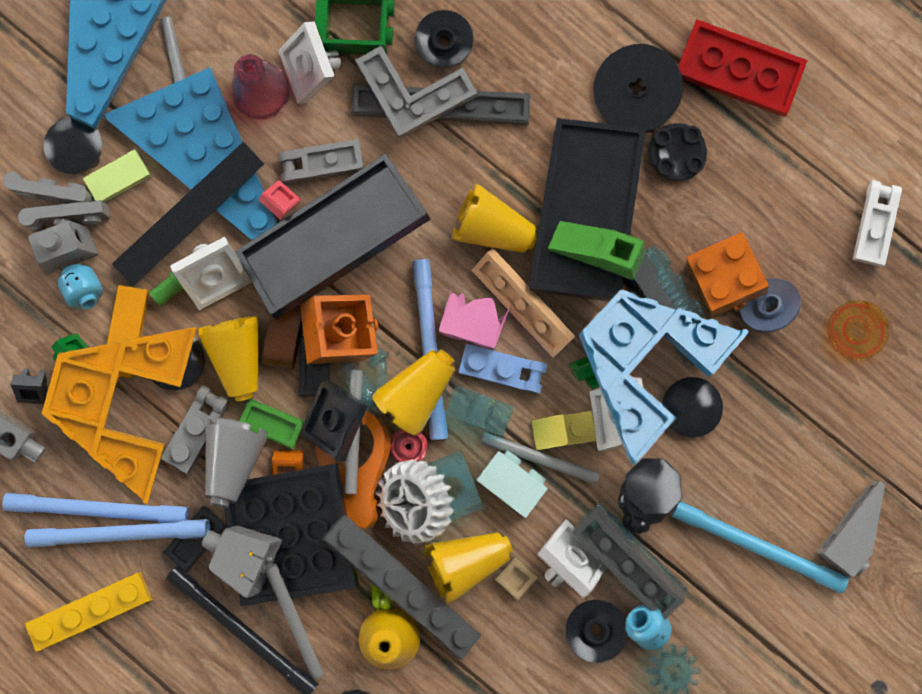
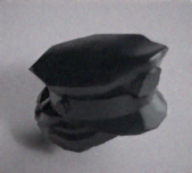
M641 458L626 474V480L620 489L618 505L624 514L623 526L632 534L648 532L650 524L662 522L666 515L683 499L681 476L665 459Z

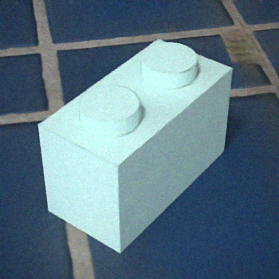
M507 450L504 454L498 451L476 481L526 518L548 488L543 485L546 479L533 469L527 473L518 466L521 460Z

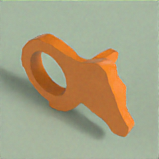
M366 411L362 423L367 425L372 432L374 446L369 460L361 467H358L357 494H344L346 465L315 446L316 457L320 466L338 463L347 517L360 528L373 527L378 520L376 510H382L381 507L377 506L379 500L374 498V492L391 450V438L387 426L380 417Z

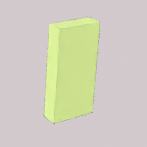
M134 149L83 179L95 201L102 200L105 203L152 176L139 153Z

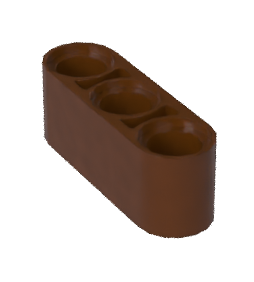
M300 305L277 320L270 315L262 356L263 365L290 370L294 369L300 345V336L303 330Z

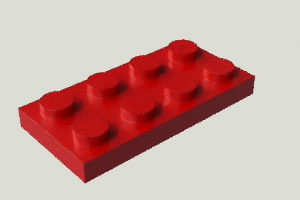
M696 19L678 67L684 80L786 117L808 60Z

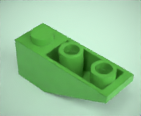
M559 221L548 247L550 251L631 280L635 279L646 253L643 240L614 230Z

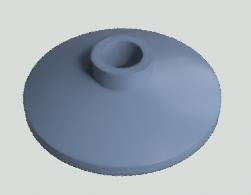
M766 279L769 284L767 294L745 303L746 306L740 309L741 317L748 327L758 332H775L788 326L797 317L801 307L799 292L793 284L783 279Z

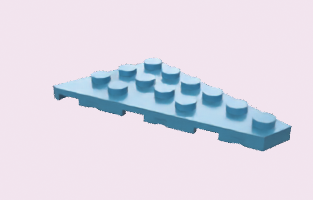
M70 0L66 113L70 118L94 129L97 128L167 0Z
M210 67L105 114L106 119L190 189H193L243 142ZM257 172L216 209L251 240L278 224L276 216L258 200L265 191Z

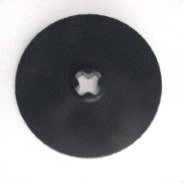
M632 44L613 52L601 64L594 81L596 106L609 124L646 128V132L664 125L675 114L683 94L682 75L674 59L662 49L648 44ZM639 81L642 82L643 88L646 90L645 92L640 91L637 96L634 95V91L630 87L632 85L636 86Z

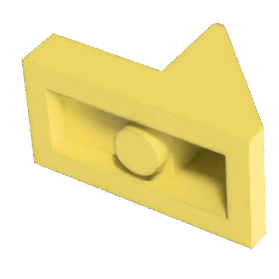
M592 411L568 415L561 414L531 421L537 451L596 441Z

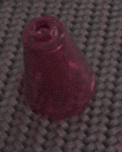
M248 54L240 57L235 63L231 82V97L234 105L240 112L251 119L265 120L276 116L289 100L290 87L286 75L279 67L258 56Z

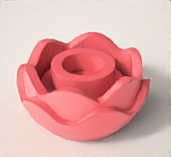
M399 429L392 435L390 454L398 463L412 459L419 462L424 458L427 451V440L421 432L417 435H412L403 429ZM406 444H411V448L406 449Z

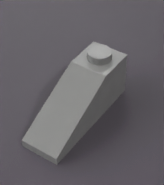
M871 481L816 552L845 576L853 578L856 575L859 576L870 564L868 559L874 549L885 484L881 481Z

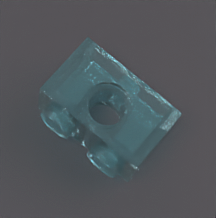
M456 385L446 411V416L503 437L514 407Z
M461 450L428 463V467L437 466L436 475H445L443 483L450 478H455L461 483L460 493L456 496H450L455 498L449 503V506L455 510L449 516L451 521L484 508Z

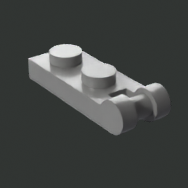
M359 139L278 153L279 164L283 166L281 179L285 185L358 172L364 168ZM302 160L303 169L295 170L294 163Z
M15 172L7 173L3 179L4 186L22 197L63 204L94 201L92 194L86 190L85 186L80 184L68 183L67 187L58 186L56 181L46 178H39L38 182L28 181Z
M102 200L22 209L18 214V220L22 225L36 232L41 231L45 225L53 224L55 226L65 221H83V224L93 225L101 223V219L110 218V207Z
M205 385L201 386L197 392L194 402L161 457L163 461L186 474L191 472L206 446V426L208 420L211 419L215 424L217 418H222L230 403V399L223 395L219 397L211 393L212 389ZM205 404L213 407L210 415L202 411Z

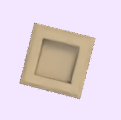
M514 557L495 578V581L518 601L538 577Z

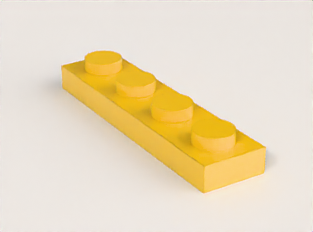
M138 572L24 624L34 649L38 652L151 601L152 597L142 573Z

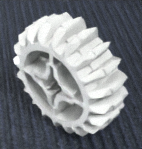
M412 459L399 462L384 472L385 477L379 481L381 488L375 493L381 498L377 506L382 508V513L379 517L386 519L385 528H393V537L401 536L403 542L411 541L413 544L429 542L445 531V527L451 523L449 516L455 510L449 506V503L455 498L448 496L447 491L451 486L444 485L443 479L445 475H436L437 466L428 467L427 461L417 462V460Z

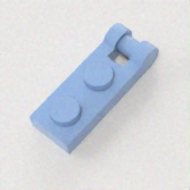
M466 344L458 374L540 394L543 386L540 384L542 374H546L548 365ZM522 369L530 371L528 381L519 379Z

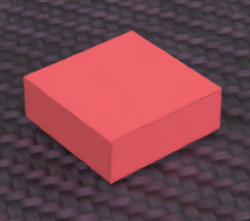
M280 180L263 192L258 199L280 220L301 201Z

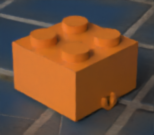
M743 232L686 257V267L711 318L732 309L738 311L746 306L745 303L766 295L768 292L769 284Z
M370 295L313 296L300 304L307 364L361 362L378 354L375 331L378 329V321L373 319Z

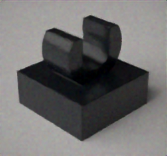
M27 368L22 371L21 375H13L10 385L17 402L45 403L48 386L44 369H40L38 376H31Z

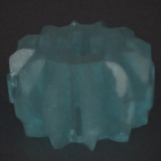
M674 643L669 644L668 653H666L663 647L657 649L661 657L659 659L653 655L649 657V660L656 664V667L646 668L648 674L656 675L649 681L651 686L660 685L658 691L660 694H666L669 688L670 694H678V688L684 694H689L690 692L686 684L688 682L693 686L698 684V681L692 678L691 674H699L701 672L699 667L691 666L696 662L697 657L695 655L687 656L688 648L682 646L677 652ZM674 663H677L676 667L680 670L677 676L672 674V678H669L668 666L675 667Z

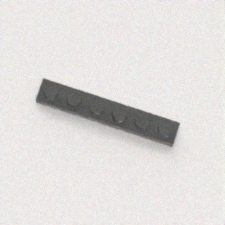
M341 515L322 538L323 541L458 659L463 660L480 638L481 634L346 515Z

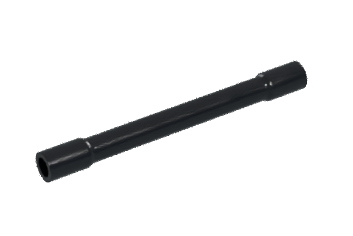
M176 566L167 576L166 581L185 597L193 600L281 674L301 694H311L318 686V682L280 654L205 591L194 578L179 566Z

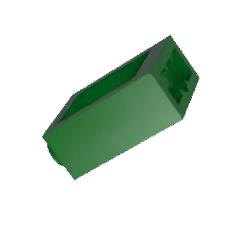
M316 0L315 24L325 51L335 50L338 53L367 54L382 46L387 55V45H393V27H388L389 17H394L395 0ZM331 4L380 5L379 41L329 39Z

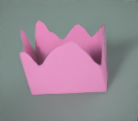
M450 291L439 334L494 351L511 305L506 314L498 319L495 303L492 298L473 300L466 305L463 293L457 297L456 294H451Z

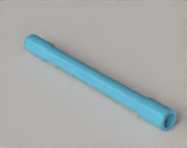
M682 501L672 511L671 517L695 528H701L807 576L816 583L840 594L845 591L848 585L849 577L828 567L817 565L713 518L702 510Z

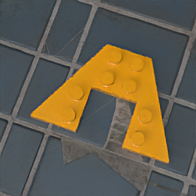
M195 326L59 353L48 388L42 414L49 421L60 427L65 435L71 440H75L89 453L88 455L103 468L108 469L114 474L119 482H123L146 504H148L165 444L105 428L120 371L181 387L197 331Z

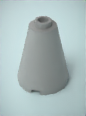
M217 418L214 424L211 419L208 420L206 426L205 497L211 499V505L228 508L229 503L237 502L267 441L268 433L265 430L259 428V432L255 433L250 431L251 424Z

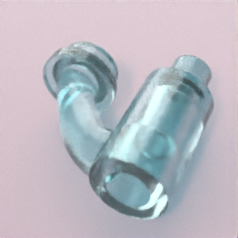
M383 348L377 351V355L369 358L371 368L375 366L377 368L376 383L374 385L363 371L361 401L368 405L367 410L376 405L372 395L378 388L388 382L386 359L390 354L385 352ZM353 362L348 363L342 368L348 377L345 382L349 388L350 371L357 370Z

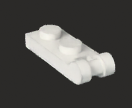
M875 180L869 182L852 260L878 267L885 266L902 187L891 185L890 187L883 186L881 182ZM878 198H885L887 204L878 203Z

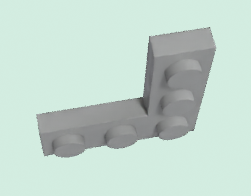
M382 46L355 60L399 139L477 97V91L463 68L410 96Z

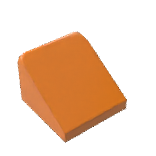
M275 450L271 460L272 475L304 469V450Z

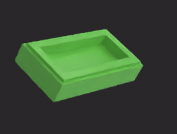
M248 399L239 420L240 422L251 424L250 431L258 433L259 428L268 433L267 439L293 450L305 422L253 399Z

